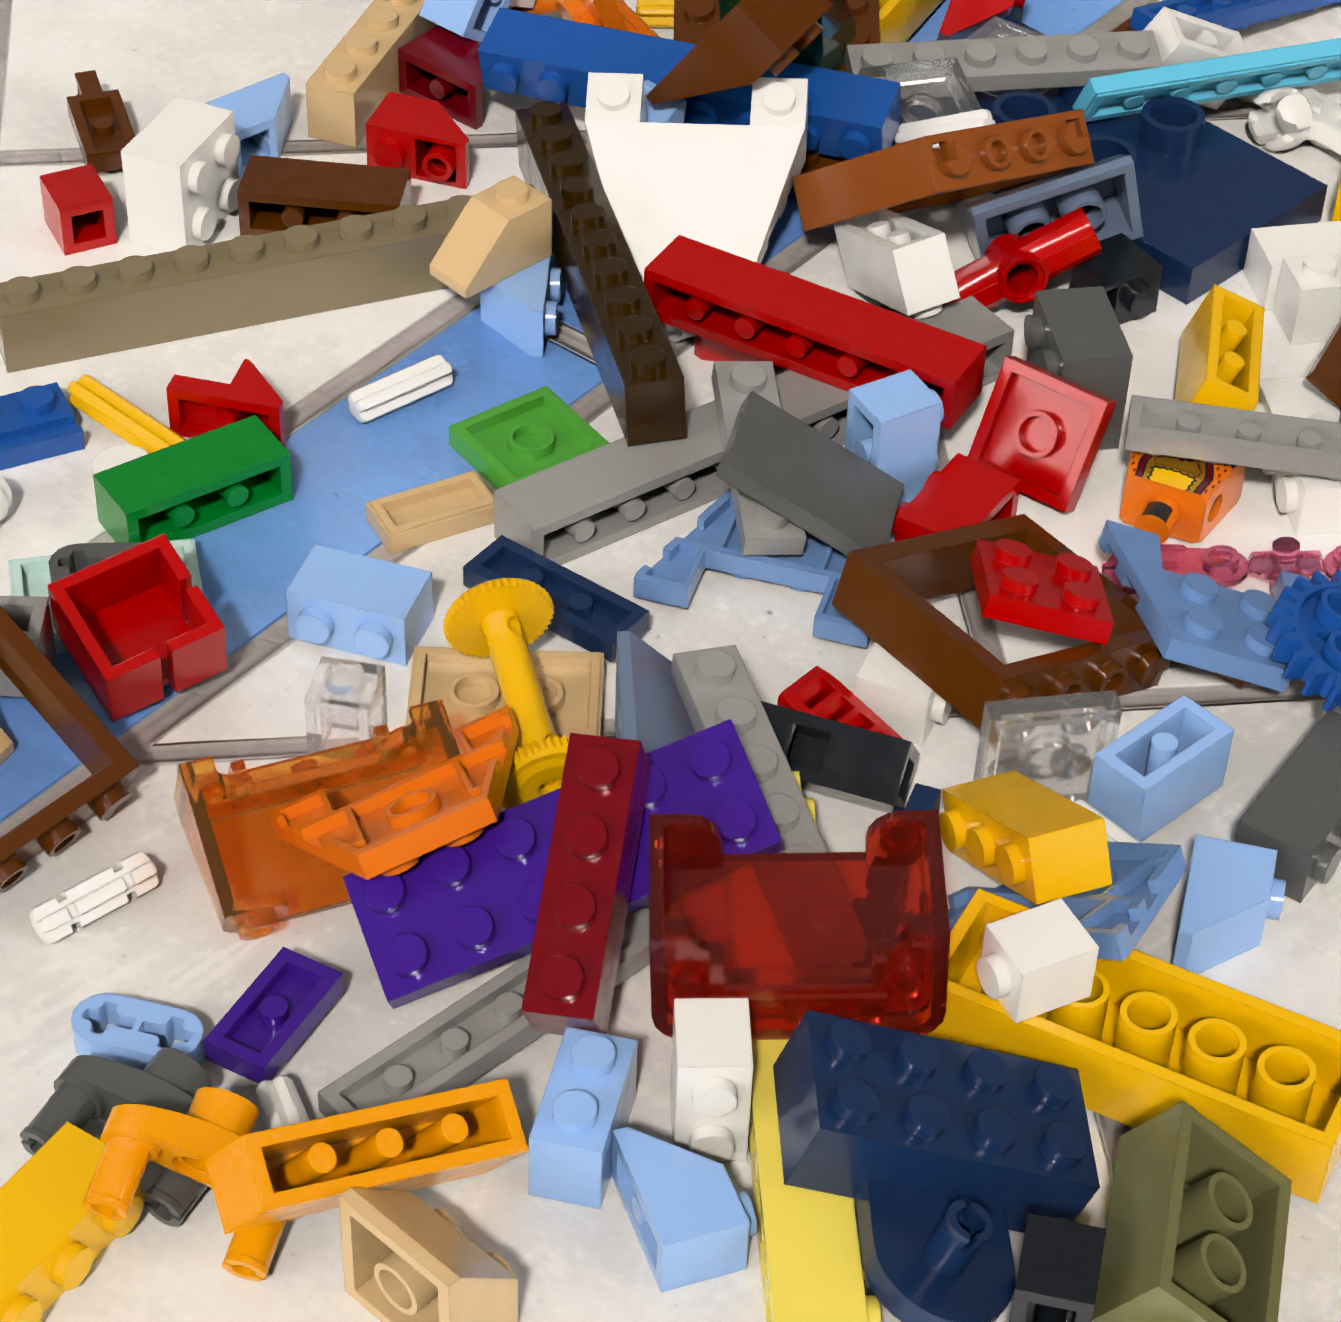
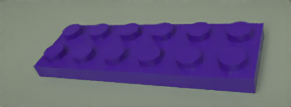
M731 719L646 753L651 765V773L627 914L785 850ZM560 788L500 812L498 821L484 827L481 835L473 841L457 847H447L444 845L419 856L418 862L403 873L394 876H382L380 874L369 880L353 873L343 876L385 997L393 1009L532 952Z

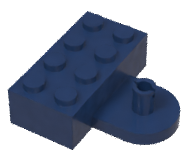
M811 1010L806 1011L773 1065L784 1184L855 1199L861 1260L866 1279L881 1304L901 1322H996L1010 1303L1016 1283L1009 1230L1025 1233L1028 1214L1049 1218H1067L1075 1221L1100 1188L1078 1069Z

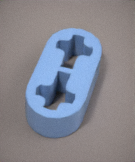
M101 993L81 1001L73 1010L71 1025L76 1052L79 1055L96 1056L143 1070L161 1047H170L172 1045L171 1048L184 1052L201 1066L205 1062L203 1045L205 1036L202 1022L194 1013L184 1009L119 994Z

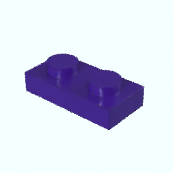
M282 947L203 1040L205 1060L258 1084L263 1080H272L343 994V973Z

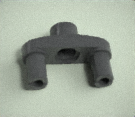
M171 1047L161 1048L143 1070L96 1056H76L54 1081L55 1092L29 1125L20 1133V1138L23 1139L21 1143L26 1151L33 1156L67 1121L80 1129H83L90 1119L100 1118L107 1122L112 1107L122 1104L154 1106L187 1115L196 1090L202 1087H212V1082L208 1073L197 1061L184 1052ZM165 1168L143 1195L144 1205L147 1211L157 1220L166 1225L178 1227L208 1186Z

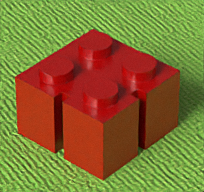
M165 533L47 585L53 627L111 722L164 699L163 686L170 684L175 693L227 670L225 627L199 586L195 585L192 587L191 574Z

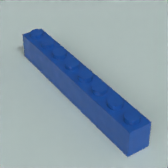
M499 7L478 49V57L485 89L586 108L588 72L643 74L644 81L649 80L658 84L697 44ZM793 62L776 77L769 69L760 76L767 78L808 79L806 152L849 160L891 147L901 123V87L899 82ZM752 85L683 98L687 101L684 123L750 125Z

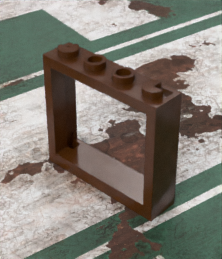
M1025 514L857 549L848 553L832 605L983 733L1157 686L1163 670L1169 669L1170 660L1162 657L1135 609L1138 602L1101 573L1100 577L1114 620L1107 645L1090 642L1005 665L926 601L927 599L976 588L970 558L977 538L995 543L999 539H1011L1027 545L1033 552L1055 557L1060 553L1075 554ZM1001 704H1004L1001 712H998Z
M0 606V669L92 774L0 838L1 893L11 887L26 873L29 868L26 863L43 851L49 857H52L69 846L81 832L78 827L96 815L100 821L111 817L116 807L131 798L132 794L128 791V788L140 765Z

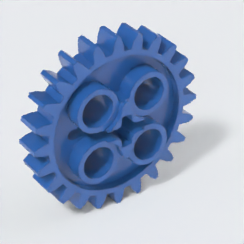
M1336 570L1331 580L1319 571H1314L1310 581L1298 576L1292 587H1284L1266 621L1270 629L1265 639L1267 642L1276 645L1271 654L1272 659L1289 663L1283 676L1286 679H1302L1305 685L1301 694L1303 696L1319 694L1325 698L1322 710L1329 712L1337 706L1341 708V571Z

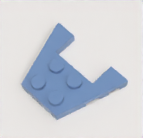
M730 488L698 516L697 527L685 538L675 537L663 548V558L652 568L644 565L634 576L633 597L687 608L700 577L706 568L726 572L740 579L753 578L785 585L799 592L813 591L822 593L823 597L814 616L813 637L867 648L870 636L832 605L847 556L805 531L806 542L803 555H742Z
M1106 520L1099 536L1098 544L1103 553H1112L1113 551L1118 563L1114 572L1121 585L1134 588L1139 601L1135 609L1163 658L1277 691H1286L1291 679H1286L1283 673L1289 663L1272 659L1271 654L1276 645L1267 642L1265 639L1270 629L1266 621L1285 586L1292 587L1298 576L1308 581L1311 578L1281 570L1272 588L1273 597L1263 591L1254 589L1240 592L1219 586L1213 579L1200 573L1191 572L1181 575L1164 570L1159 534Z
M1107 841L1112 885L1062 898L1099 946L1097 959L1123 961L1130 955L1186 872L1181 845ZM1003 884L996 888L967 886L947 895L950 909L934 916H925L924 910L919 908L901 917L900 922L906 944L942 946L978 888L1030 909L1045 903L1036 905Z

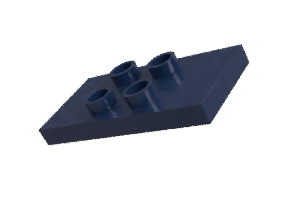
M1007 15L964 39L1039 36L1044 34ZM1084 86L901 95L900 125L979 109L989 110L996 124L1073 111L1072 106ZM1175 96L1157 97L1144 104L1142 113L1086 122L1095 162L1118 154L1131 155L1135 165L1144 234L1143 237L1132 241L1163 266L1160 290L1186 305L1210 291L1214 284L1219 285L1244 269L1251 228L1308 224L1321 221L1328 185L1206 121L1204 110L1193 101ZM1034 181L1006 188L1003 190L992 192V194L996 195L1011 189H1015L1030 184Z

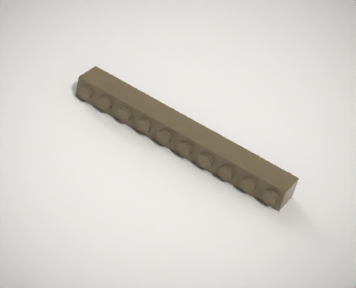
M457 195L448 200L417 206L403 205L395 210L363 216L349 215L341 220L309 226L295 225L287 230L255 236L241 235L228 241L201 246L186 245L174 251L147 256L133 255L125 257L120 261L87 267L73 266L64 271L50 274L12 278L0 283V353L7 373L450 288L430 274L429 264L471 196Z

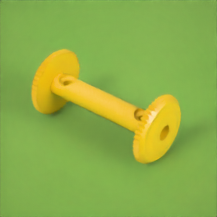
M497 578L470 588L452 603L443 620L444 635L453 650L457 649V653L462 652L463 655L468 654L469 657L475 655L476 659L480 656L483 659L486 657L491 659L505 706L508 705L520 731L517 740L518 748L514 752L501 805L505 810L561 788L569 737L567 738L566 735L559 737L555 733L528 649V644H534V640L540 639L539 635L545 634L544 630L549 629L548 625L552 624L551 619H553L552 614H554L553 602L549 593L541 585L520 578Z

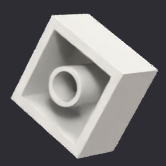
M175 96L121 150L131 243L162 252L174 251L186 245L200 246L204 241L210 239L214 230L231 212L237 210V190L241 182L238 176L237 163L240 140L235 135L234 111Z

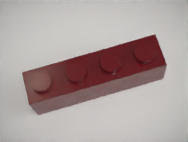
M570 733L521 1012L535 1032L564 1035L566 1026L607 1034L651 773V765L639 740Z

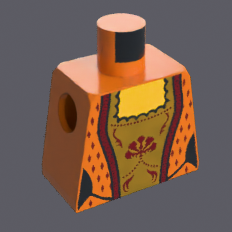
M1132 451L1119 517L1124 523L1133 525L1135 528L1159 534L1160 544L1164 543L1168 537L1189 543L1202 542L1239 501L1247 467L1231 464H1210L1202 460L1166 455L1151 456L1143 452Z

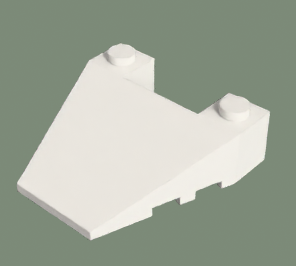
M588 72L585 127L590 158L643 282L644 268L678 235L761 264L769 246L768 240L778 217L781 218L786 207L787 197L793 185L792 177L800 175L806 161L808 79L759 77L752 84L750 125L646 122L647 106L643 74Z

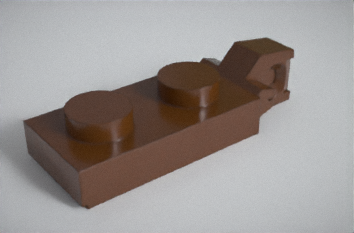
M95 70L75 73L78 94L66 98L68 115L85 165L92 164L97 173L118 172L123 169L121 150L135 137L119 90L102 91Z

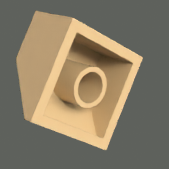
M350 1187L339 1196L345 1292L381 1322H518V1279L513 1269L500 1255L494 1252L485 1253L464 1236L459 1225L447 1212L439 1208L431 1209L410 1191Z

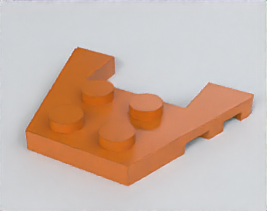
M506 705L453 729L463 753L344 807L333 810L324 788H321L268 812L279 839L366 880L380 874L382 876H394L403 873L418 862L419 856L441 846L457 847L473 841L481 835L484 827L497 822L520 732L510 707Z

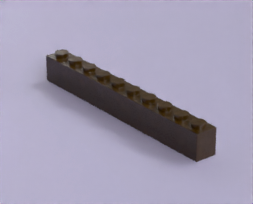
M542 101L533 104L530 108L515 110L520 170L527 184H533L536 190L552 199V252L558 268H562L563 281L627 445L635 446L687 438L684 375L568 104Z

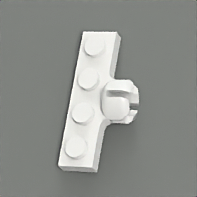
M1285 86L1266 90L1260 94L1237 97L1263 108L1250 111L1248 125L1254 140L1261 145L1265 144V148L1272 151L1286 150L1297 147L1303 141L1309 140L1318 147L1331 149L1341 155V105L1309 86L1297 88Z

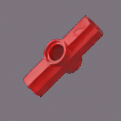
M1079 207L1024 236L1012 233L998 236L989 244L983 257L954 271L960 298L944 303L942 307L969 296H973L989 310L1008 300L1013 303H1026L1034 300L1035 292L1044 290L1049 279L1102 253V247L1087 215ZM1022 264L1020 268L1013 272H1010V270L1014 268L1016 265Z

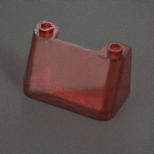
M902 810L889 812L876 818L868 827L865 836V852L722 854V837L719 828L711 820L700 815L649 814L651 1017L654 1026L662 1034L672 1038L674 998H748L751 1040L790 1039L807 1010L925 1035L935 1030L943 1022L947 1002L950 927L939 810Z

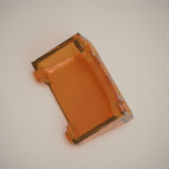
M442 699L411 706L408 711L412 721L411 724L396 728L389 732L387 724L375 726L370 739L247 770L244 760L230 763L228 774L219 773L212 756L178 764L173 799L180 823L224 932L238 933L241 940H254L274 933L280 928L279 923L352 904L343 880V876L351 872L280 840L268 812L321 788H324L333 810H337L459 755L460 752Z

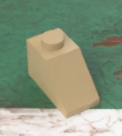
M515 175L501 180L497 184L471 196L429 264L430 274L467 299L551 256L552 199Z

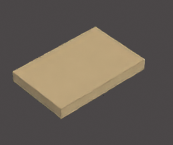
M414 646L404 732L405 751L463 753L453 729L505 706L493 664L489 657L483 659L480 656L476 659L475 655L469 657L468 654L457 653V649L453 650L452 647ZM529 650L556 735L559 737L566 735L567 738L570 737V733L601 736L604 653Z

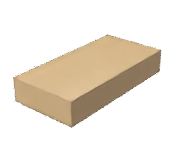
M476 470L365 503L366 519L389 554L494 523V495Z

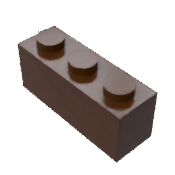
M251 155L237 190L240 236H255L287 230L295 225L309 226L341 220L349 215L363 216L395 210L403 205H412L411 169Z

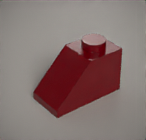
M437 25L398 48L399 93L438 101L452 119L475 130L483 126L482 75L478 57V42L462 37Z

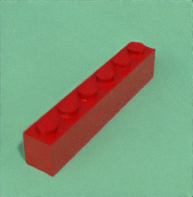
M678 235L644 268V284L662 323L764 361H772L775 365L847 392L851 388L911 369L929 389H933L943 402L944 417L940 426L950 430L982 391L987 346L682 235Z

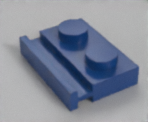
M57 382L43 386H30L22 391L0 396V471L85 449L83 430L80 425L77 426L75 415Z

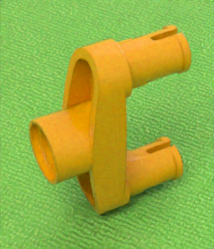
M215 1087L197 1089L187 1115L141 1104H122L112 1107L100 1138L105 1147L83 1199L82 1206L99 1217L113 1221L124 1220L148 1161H153L212 1188L204 1159L240 1136L252 1133L260 1113L258 1108L252 1102L236 1093ZM295 1218L234 1232L222 1262V1267L229 1273L246 1280L262 1281L263 1278L265 1279L285 1224L295 1220Z

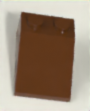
M741 0L645 97L652 104H658L752 85L767 69L776 77L800 54L799 52L824 30L817 20L832 4L828 0Z

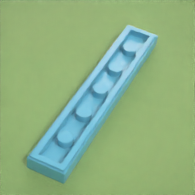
M1341 38L1089 78L1072 107L1073 110L1083 109L1086 122L1142 113V108L1146 102L1163 96L1181 97L1199 104L1260 94L1266 90L1285 86L1297 88L1341 80Z

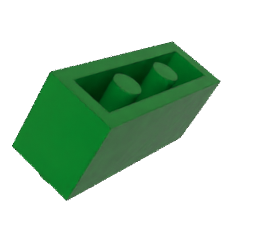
M256 415L93 474L98 521L115 542H145L165 533L169 541L191 539L293 500L290 452Z

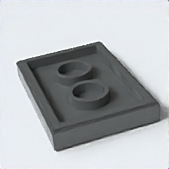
M751 391L741 404L716 476L846 556H848L849 551L888 543L904 484L754 391Z

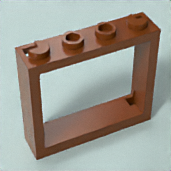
M1083 109L923 136L792 177L803 230L809 231L834 226V224L884 209L895 213H903L960 202L1091 165L1095 161ZM939 144L940 149L933 150L932 145Z

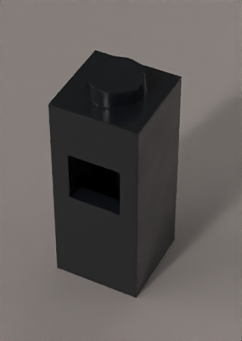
M761 701L791 771H799L801 789L889 814L892 813L895 806L904 808L920 753L911 741Z

